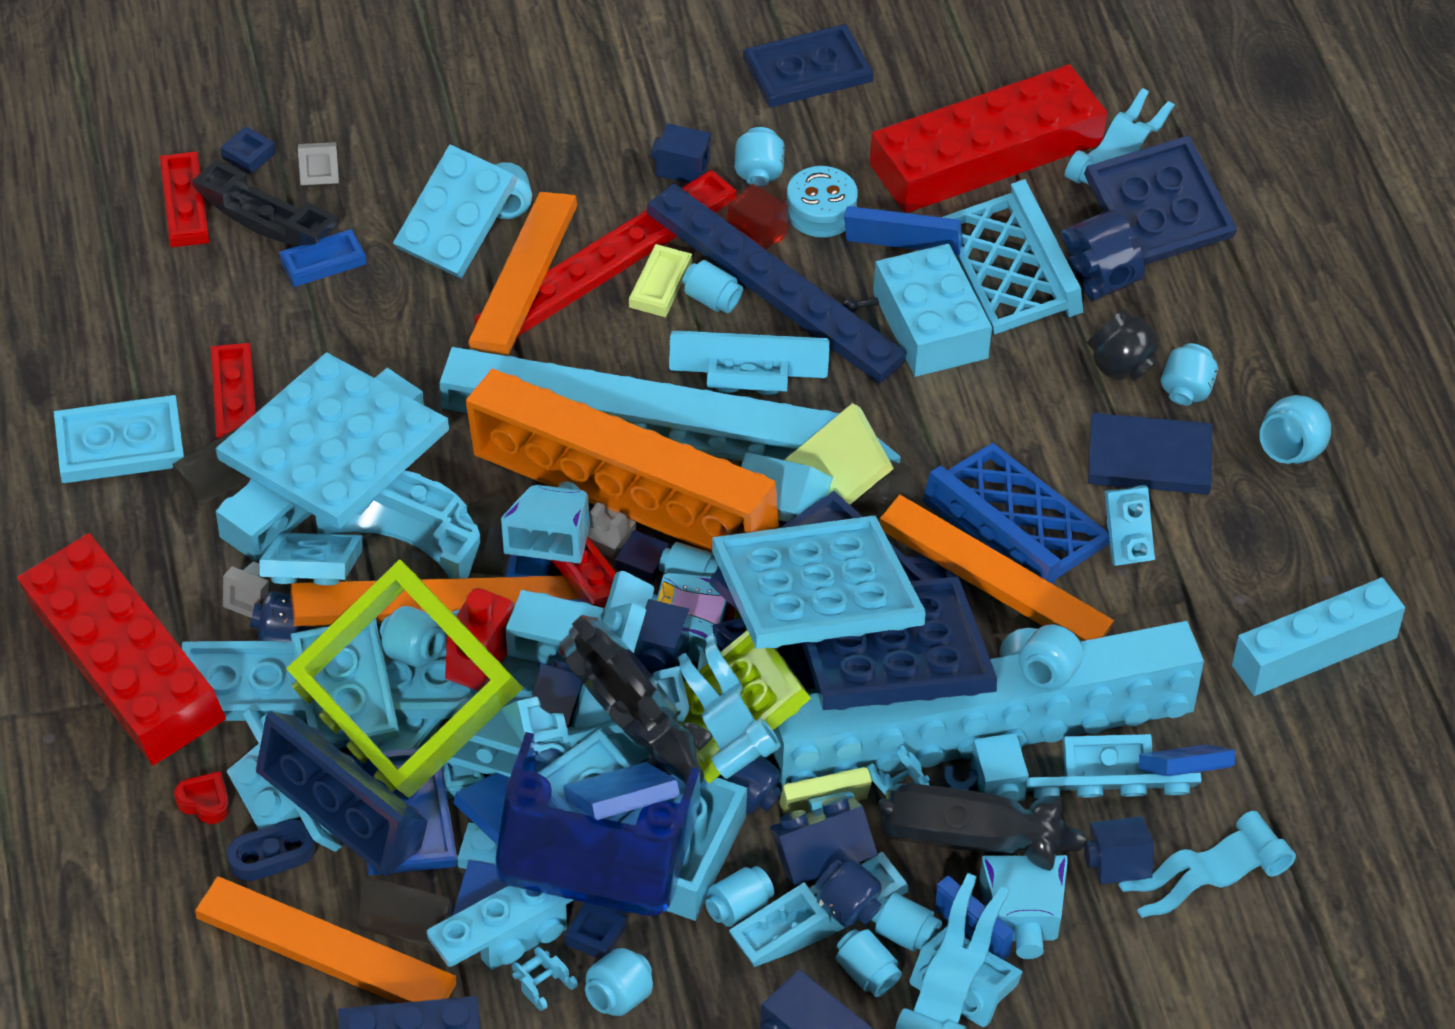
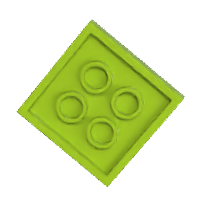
M748 630L720 652L740 681L743 688L742 692H740L741 697L755 721L762 718L772 730H775L785 720L795 715L811 699L777 649H756ZM707 663L699 670V673L719 695H722L721 686L709 663ZM686 681L684 682V687L690 709L684 722L680 724L694 723L709 731L702 717V714L705 712L704 707ZM714 737L698 752L699 765L704 772V779L709 784L721 775L712 761V756L720 752Z

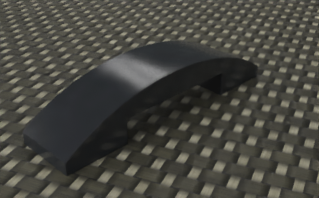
M217 159L192 180L193 187L221 212L250 230L280 242L295 245H315L339 223V216L309 202L301 209H298L249 186L246 173Z

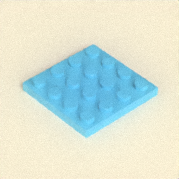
M326 352L215 449L218 460L340 529L449 430L448 418Z
M876 516L712 537L713 555L756 649L778 648L788 644L820 642L824 639L862 636L866 633L904 630L908 627L925 625V609Z

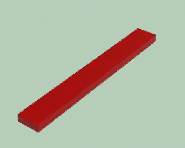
M712 169L681 188L714 213L735 201L737 190ZM647 210L548 270L517 337L649 255L655 244L663 246L678 236L648 215ZM481 313L474 316L475 326L481 316Z

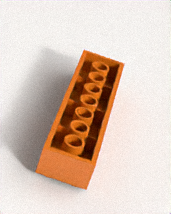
M493 368L465 400L474 455L551 487H558L560 483L566 481L572 482L579 490L585 491L588 494V502L592 504L599 502L616 513L620 512L626 515L631 520L709 552H712V537L779 529L776 481L769 479L764 474L754 473L734 465L726 459L701 452L691 445L681 444L661 436L656 431L646 430L626 422L618 416L608 415L591 408L583 402L573 401L556 394L550 389L538 387L521 380L515 375H508Z

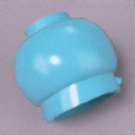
M1292 395L1277 401L1267 411L1260 428V442L1263 450L1270 458L1279 463L1300 464L1315 459L1326 449L1331 438V421L1327 411L1319 402L1310 397Z

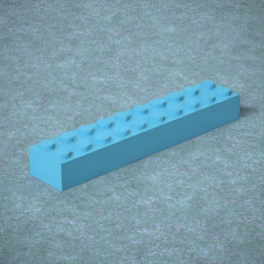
M1188 621L1081 641L1083 661L1069 682L1059 689L1048 690L1031 683L1023 674L1019 665L1020 654L990 659L997 676V692L981 693L975 696L963 695L936 698L930 701L916 700L892 703L890 705L851 707L845 710L833 709L824 711L818 694H810L811 699L795 715L789 717L773 730L781 747L770 754L769 757L771 763L781 771L782 780L778 786L782 790L784 784L863 767L867 768L872 763L876 766V772L881 770L884 774L892 775L900 770L907 769L897 754V748L901 745L906 748V753L911 752L918 759L922 767H932L940 762L960 758L971 759L974 739L1016 733L1021 748L1025 745L1045 741L1049 743L1057 742L1064 737L1085 733L1097 734L1105 729L1125 725L1138 726L1146 721L1165 717L1178 718L1186 713L1194 712L1204 660Z

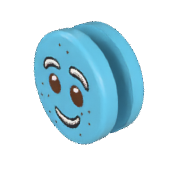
M813 166L801 170L792 177L787 187L786 214L789 222L798 231L813 237H832L846 231L844 215L847 206L857 207L858 190L854 180L845 172L829 166Z

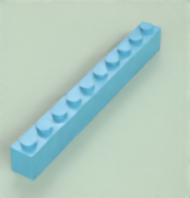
M455 347L451 348L440 380L441 409L467 413L465 400L493 368L508 375H515L521 380L538 387L550 389L556 394L573 401L583 402L591 408L608 415L618 416L626 422L646 430L656 431L661 436L681 444L691 445L701 452L743 461L746 452L785 460L840 414L828 410L793 406L787 403L758 400L746 396L723 394L711 390L688 388L670 383L653 382L630 376H619L594 370H584L560 366L554 363H543L513 356H502Z

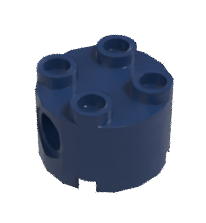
M1117 210L1103 212L1062 230V238L1069 254L1065 258L1075 278L1079 277L1083 282L1085 294L1092 302L1133 285L1144 278L1145 264L1141 248L1139 246L1133 249L1129 239L1136 236L1127 220Z

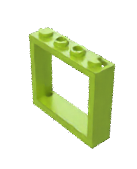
M400 559L286 668L296 679L291 685L292 688L308 704L315 700L324 709L318 715L322 721L336 734L342 729L351 739L346 744L347 748L363 764L370 759L379 769L374 774V777L385 783L391 792L398 789L408 798L417 792L502 707L524 688ZM406 590L482 670L490 681L398 769L314 677Z

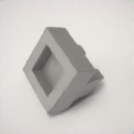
M336 142L298 144L301 185L339 183Z
M599 502L589 512L590 527L588 537L601 554L615 559L633 530L636 531V522L620 512L616 513L606 508L605 505Z
M253 561L244 570L231 566L223 576L224 608L252 618L255 602L263 604L266 595L269 593V580L264 579L265 577H260L259 563Z

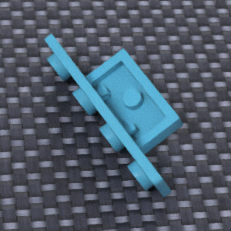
M672 331L670 334V370L708 372L707 387L716 388L720 392L732 393L739 389L755 390L760 394L773 395L779 391H787L788 376L826 378L828 376L829 340L827 338Z
M620 571L615 574L602 620L634 653L646 613L645 606L648 599H652L654 587L625 571ZM582 684L570 727L591 726L611 719L585 685Z
M248 708L242 714L259 744L230 767L227 773L258 829L260 830L288 820H297L301 817L312 839L336 852L343 846L340 840L256 772L265 717L269 713L263 716L257 711Z
M1151 734L1069 736L1063 738L1065 777L1027 778L1025 789H1027L1026 792H1033L1035 799L1060 796V791L1077 790V797L1080 798L1103 796V790L1120 789L1121 796L1147 795V788H1164V795L1190 794V787H1196L1201 783V773L1167 777L1144 772L1142 769H1139V754L1152 752Z
M576 849L427 930V938L447 966H454L480 952L481 959L488 969L492 971L503 964L507 965L517 961L524 952L541 943L552 942L567 929L566 904L601 886L603 883L602 875L583 850Z

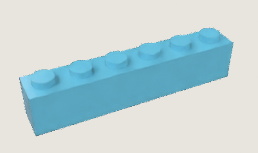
M386 368L375 377L380 382L424 405L423 391L389 368ZM250 479L249 483L233 497L225 499L219 509L216 510L219 537L254 562L264 555L279 533H290L312 514L253 479Z

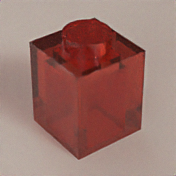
M755 184L750 185L728 204L727 222L765 250L774 243L777 244L782 241L787 234L788 205Z

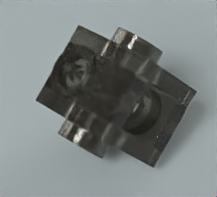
M890 461L894 469L851 503V507L859 513L881 518L899 494L912 501L915 497L910 466Z

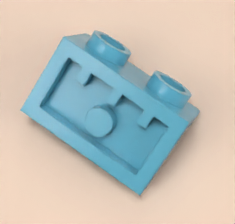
M947 927L921 948L910 978V984L920 991L929 964L943 943ZM967 938L964 940L963 948L967 949L970 940ZM988 951L981 969L974 977L968 990L961 1015L981 1027H986L991 1022L997 1004L1018 985L1023 971Z

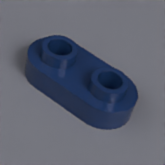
M284 821L234 839L227 850L229 868L232 874L241 880H258L307 863L313 857L316 845L302 821ZM291 846H299L297 849L287 850ZM248 860H257L255 863H245Z

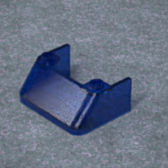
M525 732L505 793L495 856L496 873L499 879L512 887L645 916L658 915L667 910L674 896L700 810V769L691 767L681 803L662 801L644 806L639 813L636 826L607 819L596 820L589 815L549 807L552 799L551 785L544 776L536 773L534 734Z

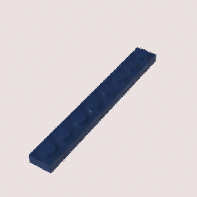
M673 183L648 203V215L816 338H827L829 340V347L879 384L905 363L907 354L905 350Z

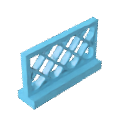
M1025 179L1011 184L1012 193L942 217L959 219L961 224L970 223L976 225L971 236L962 234V244L965 246L964 248L962 246L960 255L956 256L992 326L994 335L1064 310L1068 317L1083 313L1081 287ZM1009 208L1012 214L1007 223L990 219L993 213ZM984 228L1001 233L996 243L979 239ZM1009 235L1025 240L1020 251L1003 246ZM973 248L990 252L984 263L968 259ZM998 255L1014 259L1009 271L992 266ZM1023 262L1039 268L1034 278L1017 273ZM986 275L1003 280L997 291L982 287L981 284ZM1011 282L1028 287L1023 298L1006 294ZM1036 290L1052 294L1054 300L1043 304L1031 301ZM1000 303L1017 307L1014 314L1000 319L995 314Z

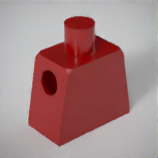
M474 588L467 595L466 601L456 617L502 664L507 656L506 627L515 607L514 602L484 589ZM447 635L445 679L479 692L490 679Z

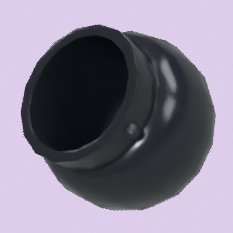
M1126 309L1114 316L1087 341V344L1094 351L1093 359L1096 366L1105 376L1113 380L1121 381L1130 377L1135 382L1158 362L1153 356L1159 348L1157 333L1147 321L1139 317L1133 318Z

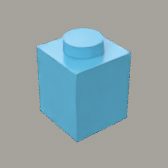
M1017 734L974 739L971 767L977 771L978 792L1002 796L1015 801L1025 800L1027 790L1025 785L1029 775Z

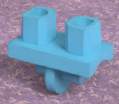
M1142 485L1128 489L1105 491L1107 528L1109 531L1112 564L1118 566L1155 560L1148 487Z

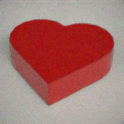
M221 771L183 780L174 790L178 810L188 815L196 814L203 823L217 824L223 821L229 814V801Z

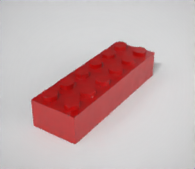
M1068 64L872 132L869 164L902 211L909 213L1075 154L1078 150L1084 151L1099 146L1104 139L1107 111L1073 67Z
M90 533L17 577L33 611L152 766L226 720V716L212 686Z

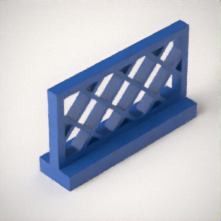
M991 443L948 470L939 466L929 474L923 502L956 528L1053 585L1058 577L1110 544L1109 533L994 443ZM991 459L1002 467L1004 472L982 469V464ZM959 479L976 480V488H969ZM983 481L1003 483L1005 492L984 489ZM1012 485L1026 486L1033 492V495L1012 493ZM988 502L1006 504V512L998 511ZM1013 505L1034 507L1035 515L1013 513ZM1041 508L1055 509L1063 515V518L1042 516ZM1017 525L1035 527L1036 536L1027 534ZM1043 528L1064 530L1065 539L1044 537ZM1072 531L1086 533L1093 540L1090 542L1072 540ZM1048 549L1066 551V557L1060 560Z

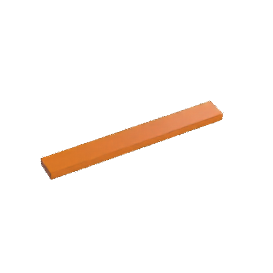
M564 576L422 580L451 612L461 609L467 595L474 588H481L508 598L514 602V606L521 590L546 593L552 597L566 600L580 599ZM376 581L340 582L336 585L291 583L290 594L294 626L332 625ZM404 590L376 617V623L381 624L387 616L391 615L393 611L401 606H411L423 611L425 610Z

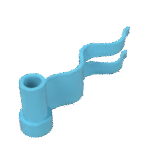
M1142 88L1130 108L1125 113L1119 112L1116 115L1104 139L1095 150L1089 154L1080 150L1075 152L1067 165L1064 176L1077 184L1084 182L1089 185L1084 175L1088 165L1140 150L1149 133L1152 131L1157 132L1161 128L1175 104L1168 101L1150 122L1145 124L1139 121L1134 124L1132 122L1138 118L1149 93L1148 90Z
M712 633L706 637L705 653L709 666L721 686L722 695H719L699 673L686 653H683L678 659L685 680L704 707L703 720L720 748V752L712 756V761L720 774L725 779H728L761 755L763 757L769 756L779 749L781 745L770 726L762 718L755 721L740 694L743 690L742 685L720 653L716 636Z
M1250 811L1237 821L1236 828L1239 831L1227 836L1208 851L1200 853L1187 849L1177 851L1153 873L1152 878L1124 881L1119 883L1118 886L1123 892L1152 891L1162 887L1176 874L1189 868V871L1182 876L1166 897L1154 904L1145 905L1137 909L1141 918L1150 915H1162L1177 908L1192 891L1202 885L1210 884L1220 888L1230 886L1259 866L1268 876L1279 875L1294 863L1296 854L1285 840L1277 838L1257 811Z
M967 873L953 902L943 943L926 971L914 1011L904 1008L899 1015L895 1029H967L966 1026L960 1025L958 1022L971 983L986 959L993 927L999 911L1008 896L1009 888L1001 886L986 906L977 922L972 939L967 949H965L963 946L966 913L976 876Z

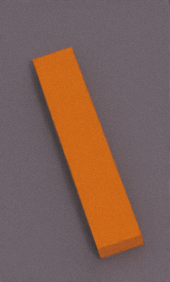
M539 192L469 339L470 349L491 354L509 355L578 206L576 195Z
M900 494L879 519V523L886 534L1042 626L1054 624L1065 627L1073 632L1080 642L1105 637L1114 622L1113 619Z
M217 876L195 910L198 920L395 1003L448 999L457 984L456 976L219 876Z

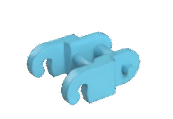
M903 745L897 748V754L907 769L892 778L881 770L876 772L877 769L873 763L867 766L872 781L885 795L886 790L898 784L899 781L907 776L914 780L910 784L929 785L928 781H930V778L927 775L924 776L921 772V763L911 752L906 753V748Z
M540 947L534 949L535 957L522 966L517 962L512 964L514 972L512 976L515 980L518 978L521 981V990L538 1010L543 1011L548 1005L544 997L539 998L536 985L551 975L554 979L559 978L571 990L578 987V982L574 976L569 977L568 968L557 956L550 958L547 950L544 952ZM541 964L546 971L533 979L528 973Z

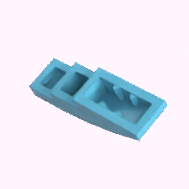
M883 851L878 856L862 864L882 885L878 901L882 897L889 899L893 893L902 896L909 892L907 883ZM802 883L729 930L730 935L753 967L791 954L846 928L818 905L816 897L819 890L815 888V885L808 888L805 883Z

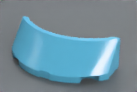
M406 470L342 528L338 529L316 516L318 534L373 533L405 541L433 558L445 571L449 579L468 578L480 544L478 526L474 524L467 513V505L460 497L443 484L422 477L421 474Z
M680 666L654 672L653 677L677 709V721L679 723L684 722L690 708ZM538 697L518 700L502 707V713L523 745L550 763H553L600 728L631 765L647 759L650 754L647 747L637 745L612 718L591 726L566 727L563 713H547L541 709Z

